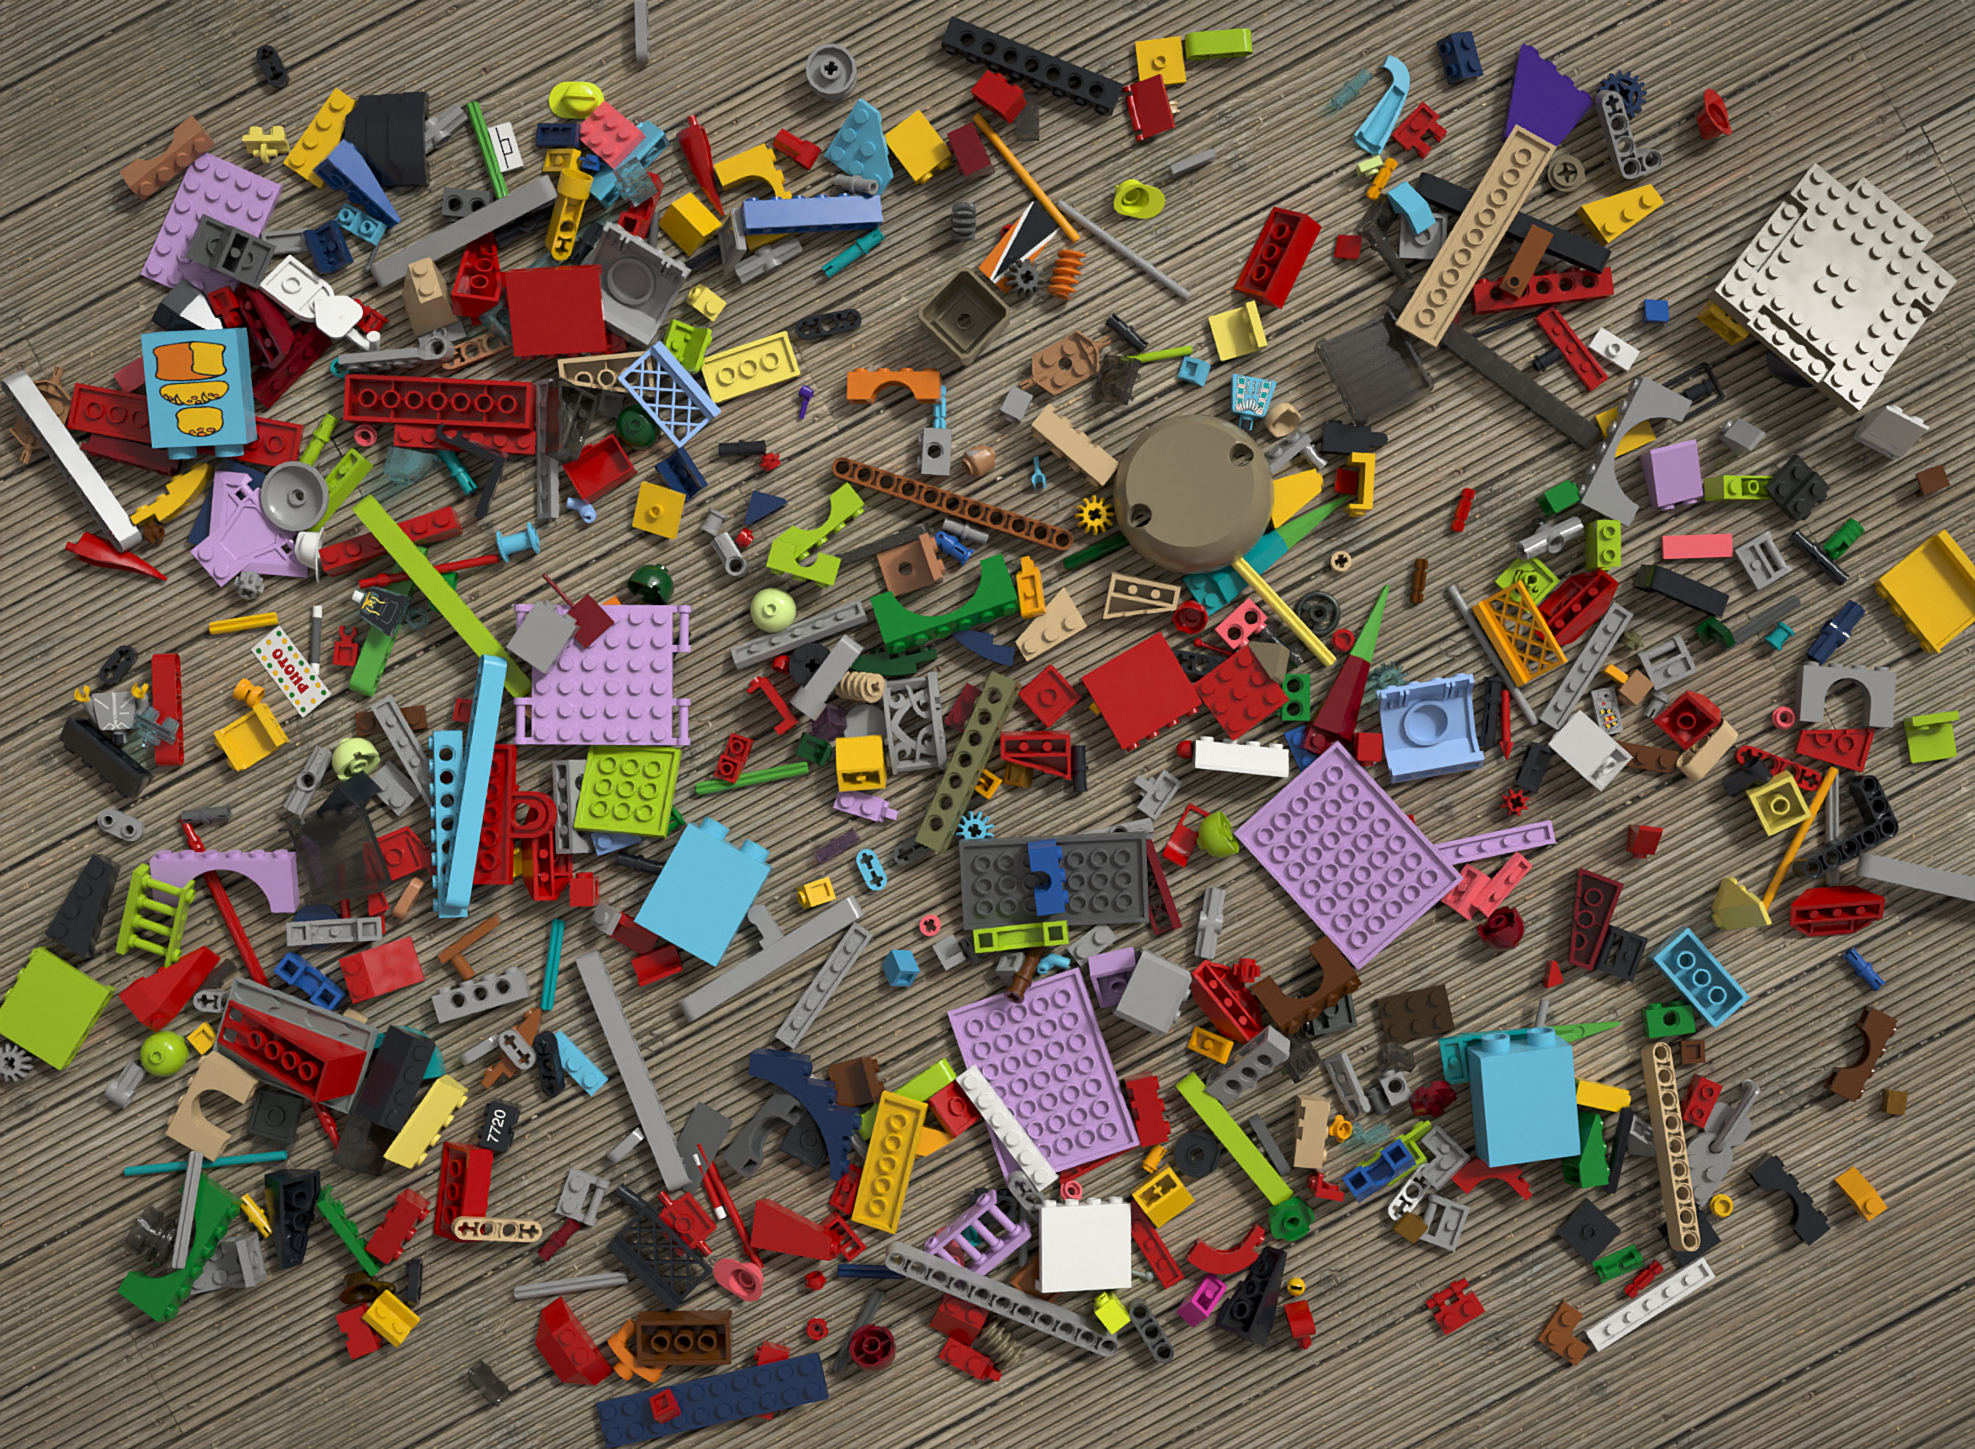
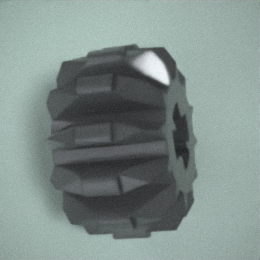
M968 202L954 203L951 219L952 238L954 241L960 242L973 241L976 230L975 205Z
M1018 259L1015 261V265L1010 264L1008 266L1010 272L1005 273L1004 276L1009 278L1010 281L1006 282L1005 286H1012L1011 294L1017 292L1018 298H1023L1024 295L1030 298L1033 296V292L1038 293L1040 291L1038 285L1043 284L1044 281L1039 279L1038 276L1042 275L1043 271H1036L1037 263L1031 265L1030 259H1025L1024 262ZM1025 274L1024 278L1027 277V282L1023 283L1024 279L1021 280V275Z

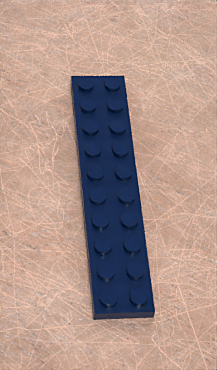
M817 1351L601 1400L596 1405L606 1449L826 1400L829 1398L820 1354ZM669 1388L680 1408L681 1415L665 1423H660L654 1419L649 1398Z

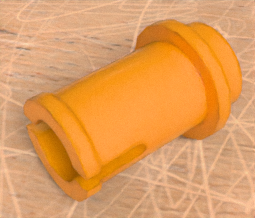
M1158 1144L1153 1145L1145 1160H1141L1143 1162L1141 1167L1153 1174L1154 1170H1158L1156 1167L1167 1150Z

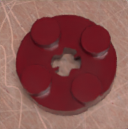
M1435 1081L1431 1083L1432 1087L1424 1089L1422 1086L1414 1091L1409 1097L1410 1107L1414 1116H1441L1445 1112L1444 1109L1457 1099L1451 1084L1447 1081Z

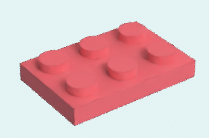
M605 100L580 124L579 140L613 170L646 137L641 130Z

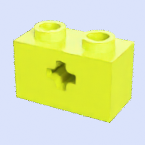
M1112 1290L1107 1293L1103 1291L1094 1298L1096 1301L1093 1303L1094 1312L1112 1335L1130 1321L1128 1310Z

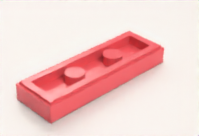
M1732 534L1661 536L1662 560L1733 557Z
M1516 851L1471 904L1488 919L1533 866Z

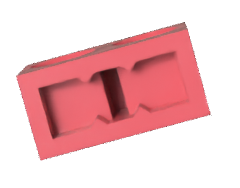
M1248 598L1213 631L1231 650H1234L1236 647L1240 650L1249 642L1247 637L1252 632L1258 634L1266 626L1264 621L1267 617ZM1246 612H1253L1256 615V622L1254 624L1245 622L1244 616ZM1234 627L1238 629L1239 638L1237 640H1231L1228 637L1227 632L1229 628Z

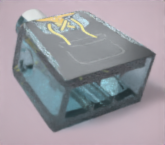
M372 586L369 593L356 589L351 601L362 606L358 616L383 634L394 638L413 598Z

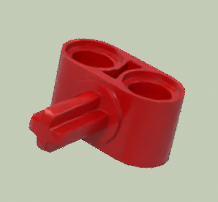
M1307 1300L1284 1304V1311L1293 1340L1297 1339L1299 1348L1308 1349L1312 1345L1310 1335H1315L1316 1329Z

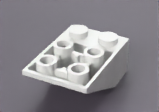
M1887 405L1865 414L1853 439L1895 460L1901 458L1928 431L1929 427L1923 424L1924 421L1916 416L1909 417L1902 413L1903 410L1895 405Z

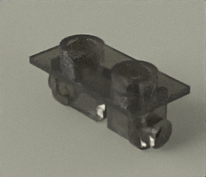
M481 1359L466 1373L468 1376L467 1380L477 1390L483 1386L487 1388L481 1395L491 1406L495 1405L498 1408L512 1394L507 1384L500 1380L493 1373L491 1367Z

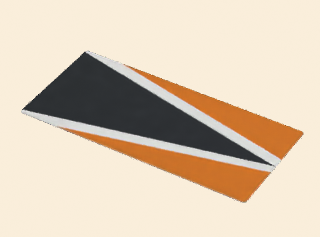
M1032 202L978 268L1004 293H1007L1012 288V286H1005V283L1010 281L1009 278L1004 276L1005 273L1010 272L1008 266L1010 264L1015 265V261L1021 259L1022 262L1025 259H1030L1032 263L1058 232L1060 226L1036 203Z

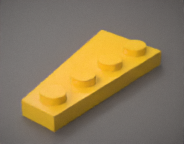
M335 88L283 162L322 191L326 183L312 170L341 141L345 131V116L355 108L356 101Z

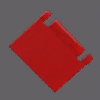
M1162 74L1123 87L1124 93L1131 91L1133 93L1132 96L1125 98L1133 131L1138 132L1142 130L1143 133L1135 137L1136 142L1175 128Z

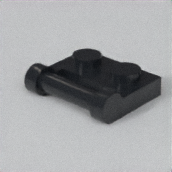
M1609 924L1606 937L1593 968L1633 982L1648 938ZM1617 934L1622 936V939L1610 967L1605 964Z

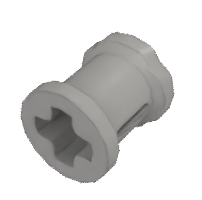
M709 507V514L704 524L700 525L699 528L717 537L719 536L718 531L723 521L727 520L728 516Z

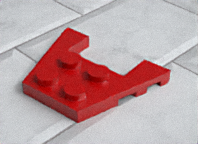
M408 826L364 843L368 912L370 917L390 909L382 891V885L423 868H427L431 879L432 875H436V866H432L431 851ZM443 867V869H442V872H443L444 875H445V873H446V868H445V867Z

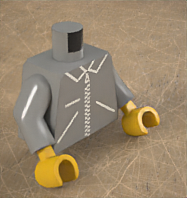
M135 683L131 691L96 693L92 694L91 697L89 696L90 687L84 686L83 691L85 694L80 693L78 688H76L74 698L81 702L95 726L99 727L100 731H112L113 744L128 743L127 730L139 729L140 724L143 723V720L136 719V716L138 715L142 719L146 718L150 711L146 694L149 686L145 683L142 686V690Z

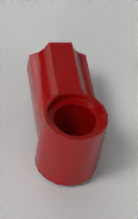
M783 128L778 132L772 144L774 148L793 158L792 160L796 164L809 171L822 151L812 142L805 139L803 141Z

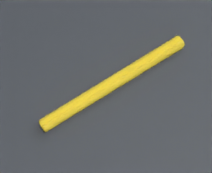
M1243 558L1231 564L1326 667L1331 666L1336 661V657Z

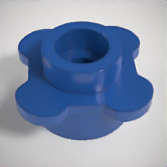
M586 154L585 158L578 157V160L582 161L581 168L599 172L600 166L606 165L599 162L600 157Z

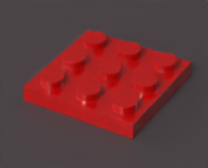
M1248 644L1192 685L1233 742L1290 701L1277 682L1270 678Z

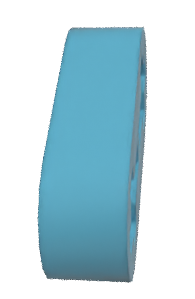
M871 849L861 850L856 857V862L866 884L875 891L883 889L887 884V876L877 855ZM863 853L873 856V859L870 861L873 868L869 869L866 863H861L860 860L863 858ZM873 870L877 876L883 877L879 887L876 884L872 885L870 882L873 879L871 874Z

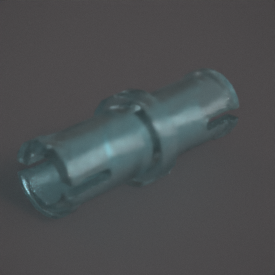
M1362 68L1351 81L1347 80L1343 84L1344 87L1330 99L1331 104L1337 110H1341L1353 97L1356 98L1360 94L1359 91L1373 79L1372 74L1366 68Z

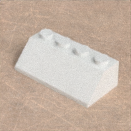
M1200 736V740H1194L1191 768L1288 778V750L1283 749L1282 744L1269 743V748L1260 747V742L1246 741V745H1238L1237 740L1233 742L1232 739L1223 738V743L1214 742V737Z

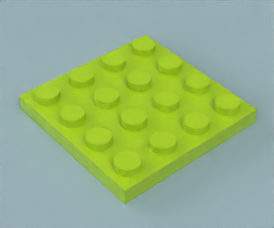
M590 745L575 817V830L666 839L682 750L675 747L652 745Z

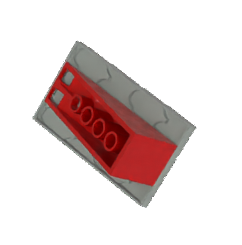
M236 977L232 982L212 1051L218 1052L262 1078V1082L346 1114L354 1113L379 1029L348 1016H342L321 1006L312 1005L279 990H273L252 980Z

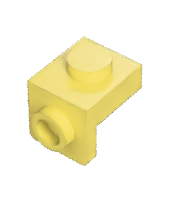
M701 284L690 290L686 300L688 305L694 307L713 322L727 304Z

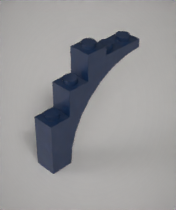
M756 1048L750 1052L749 1075L766 1079L784 1088L805 1106L818 1124L826 1142L830 1160V1179L839 1181L849 1172L850 1160H847L848 1151L851 1149V1137L862 1126L860 1108L835 1105L838 1095L835 1089V1082L809 1078L813 1070V1064L810 1063L811 1055Z

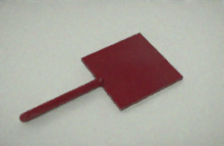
M545 573L542 574L547 583L571 607L567 614L577 620L575 624L580 627L574 637L585 649L615 623L588 593L574 605Z

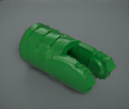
M1848 518L1827 540L1823 548L1829 553L1830 559L1835 561L1855 543L1865 530L1857 521Z

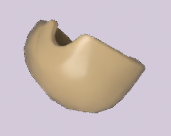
M1289 403L1276 404L1265 415V426L1276 438L1291 433L1301 421V415Z

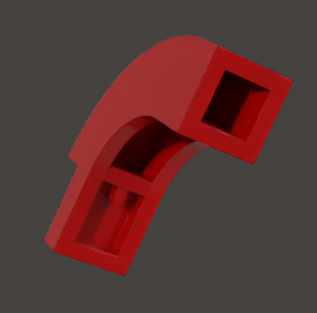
M1478 1156L1470 1157L1471 1160L1451 1178L1466 1194L1484 1179L1499 1178L1506 1181L1524 1200L1527 1201L1533 1195L1528 1190L1530 1185L1521 1176L1517 1179L1523 1171L1516 1165L1489 1167Z
M1255 1222L1244 1239L1234 1248L1227 1250L1216 1249L1198 1237L1185 1257L1194 1266L1209 1273L1231 1274L1241 1271L1258 1258L1259 1254L1253 1248L1254 1246L1258 1247L1263 1242L1265 1229Z

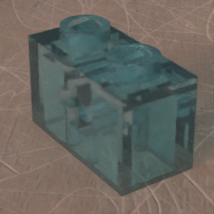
M636 156L613 171L617 179L614 181V184L626 203L631 201L634 207L658 192L648 172Z

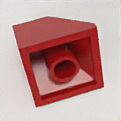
M1687 690L1653 718V722L1687 751L1720 723L1721 710L1705 695Z

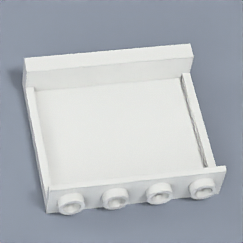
M1109 1197V1201H1101V1198H1087V1202H1079L1078 1199H1065V1203H1056V1200H1043L1042 1204H1035V1208L1039 1210L1040 1278L1035 1279V1289L1042 1293L1131 1288V1203L1124 1201L1123 1197Z

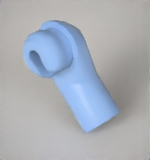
M568 497L566 508L578 510L585 523L595 521L596 512L591 503L587 505L582 499Z

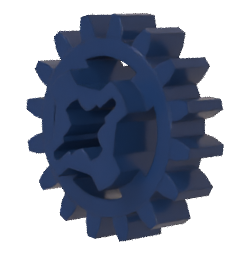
M1618 70L1616 76L1610 73L1607 79L1603 78L1600 82L1603 87H1598L1596 92L1608 90L1610 87V91L1617 92L1620 95L1624 94L1625 98L1622 97L1625 111L1628 118L1632 120L1635 117V113L1639 114L1642 111L1640 106L1646 104V100L1642 99V97L1647 94V91H1641L1645 83L1641 82L1638 84L1639 76L1636 75L1634 78H1631V71L1622 75V71ZM1635 94V103L1632 105V96ZM1609 97V100L1606 102V105H1608V102L1611 101V97Z

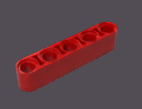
M178 653L153 654L151 670L154 725L161 726L163 730L165 729V731L167 730V732L170 731L171 733L168 736L166 732H161V730L159 731L154 726L156 764L158 767L183 766L184 734L180 657Z

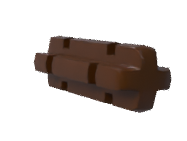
M1418 558L1415 560L1414 566L1416 571L1413 573L1411 587L1413 593L1410 594V602L1415 604L1423 602L1424 594H1422V591L1425 590L1427 576L1425 570L1428 569V560Z

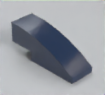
M960 630L951 633L959 643L975 654L992 662L1012 667L1015 648L993 644V634L972 630Z

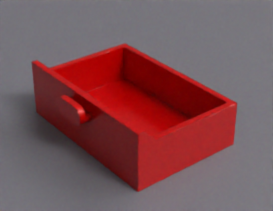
M613 434L594 446L588 444L580 450L581 454L562 465L582 500L587 505L638 473Z

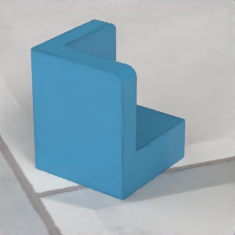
M891 950L882 963L890 986L910 987L920 972L910 950Z

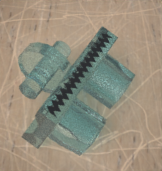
M150 706L142 714L136 713L133 718L136 721V726L141 728L137 735L143 738L142 746L147 748L151 743L159 746L161 743L160 739L173 745L177 740L175 733L179 727L178 721L167 716L162 726L156 723V720L160 713Z

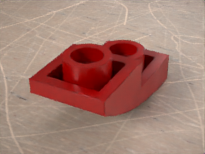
M731 733L725 752L720 755L714 776L736 784L755 740Z

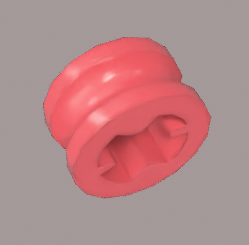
M926 915L920 921V930L926 936H934L940 930L941 921L936 915ZM930 919L935 921L934 925L936 926V930L931 929V932L926 930L927 926L924 924L926 920L929 922Z

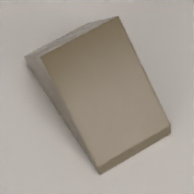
M1251 641L1248 644L1270 678L1278 684H1282L1285 678L1290 650L1282 644Z

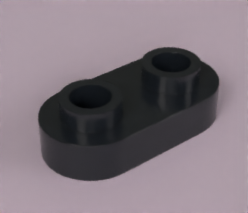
M412 1258L411 1262L406 1264L405 1274L409 1276L408 1286H405L404 1299L408 1300L409 1305H419L422 1294L423 1259Z

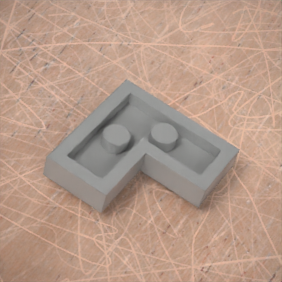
M1438 1125L1421 1140L1436 1158L1420 1173L1437 1191L1471 1160L1470 1156Z

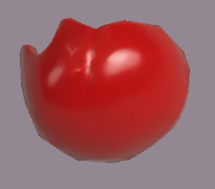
M1194 600L1184 601L1174 610L1172 622L1175 623L1178 631H1184L1187 634H1198L1206 627L1208 613L1202 604Z

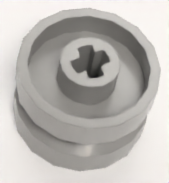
M834 43L823 44L814 49L809 55L806 63V76L808 84L815 95L820 99L833 102L845 99L854 91L858 81L856 62L851 52L845 47Z

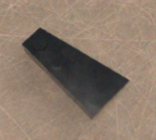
M93 854L45 935L83 958L94 957L96 942L102 931L103 919L107 914L108 903L111 894H113L121 865L103 854Z

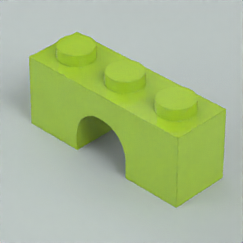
M773 539L766 567H770L771 573L783 576L784 572L793 574L792 579L806 582L807 578L815 580L816 586L828 589L829 585L834 586L841 558L819 552L817 560L812 566L803 567L795 560L797 545Z

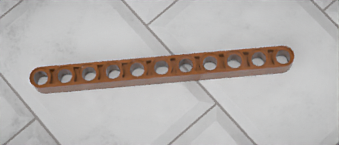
M846 457L837 458L832 464L833 473L840 480L1059 552H1065L1072 546L1073 537L1065 529ZM840 463L849 465V471L846 474L842 475L837 472V466ZM863 470H868L871 473L870 480L862 482L858 478L859 473ZM885 477L893 480V485L889 489H884L880 486L881 480ZM910 484L915 487V492L912 496H905L902 493L905 485ZM927 492L936 493L937 500L934 503H927L924 500ZM949 499H956L959 502L958 509L954 511L947 509V501ZM972 506L979 507L981 509L980 516L977 518L970 517L968 514L969 508ZM992 514H1001L1003 522L1000 525L992 524L990 522ZM1017 520L1022 521L1025 524V529L1022 532H1015L1012 529L1013 522ZM1039 527L1044 528L1047 532L1046 538L1042 540L1034 536L1035 529ZM1057 536H1067L1069 539L1068 545L1065 547L1058 546L1056 543Z

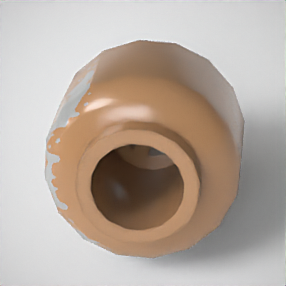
M980 443L963 453L961 464L969 476L972 475L978 478L995 468L997 456L992 447H987Z

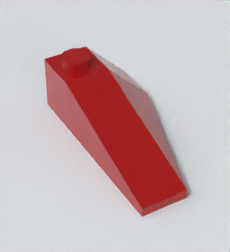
M491 231L466 245L451 293L453 315L477 318L498 305L503 286L496 240Z
M204 945L180 957L177 963L167 968L162 966L157 969V973L147 978L142 976L136 979L119 994V998L142 1024L157 1033L176 1017L221 958Z

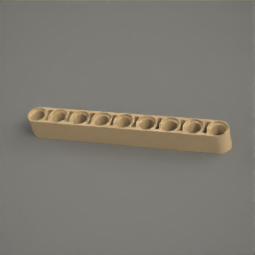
M1651 1043L1642 1048L1641 1059L1669 1242L1676 1251H1695L1700 1245V1235L1670 1047L1666 1043Z

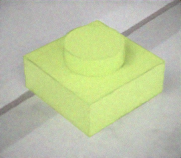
M1380 155L1359 163L1355 168L1358 177L1365 175L1368 178L1379 173L1378 169L1383 165Z

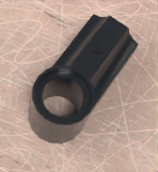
M1755 756L1747 760L1740 770L1721 781L1729 796L1734 798L1753 786L1760 787L1765 785L1772 779L1773 775L1759 756Z

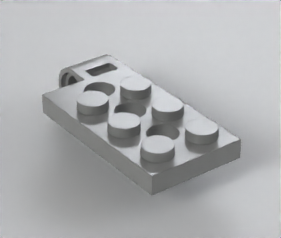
M432 336L425 345H419V348L341 354L338 356L339 364L346 366L348 370H356V373H370V369L378 368V371H392V367L400 366V369H414V365L447 362L454 356L455 349L449 340L440 336ZM443 344V351L437 355V346Z

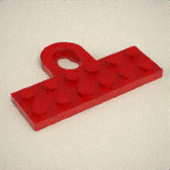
M494 744L472 884L513 885L514 838L544 837L552 831L557 821V808L550 796L536 791H516L517 745ZM521 804H527L530 808H535L538 811V818L525 826L518 824L515 818L516 809Z

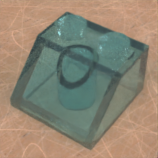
M388 446L383 474L389 476L390 481H394V483L408 485L409 482H418L443 465V460L433 454Z

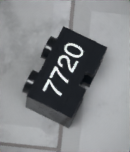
M498 1098L493 1099L491 1103H487L484 1111V1116L487 1117L485 1126L481 1125L478 1133V1139H481L479 1146L507 1153L511 1149L515 1132L511 1131V1128L515 1123H518L522 1105Z

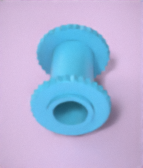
M527 523V531L503 537L500 531H497V547L506 563L509 562V554L533 548L536 554L540 553L539 538L532 523Z

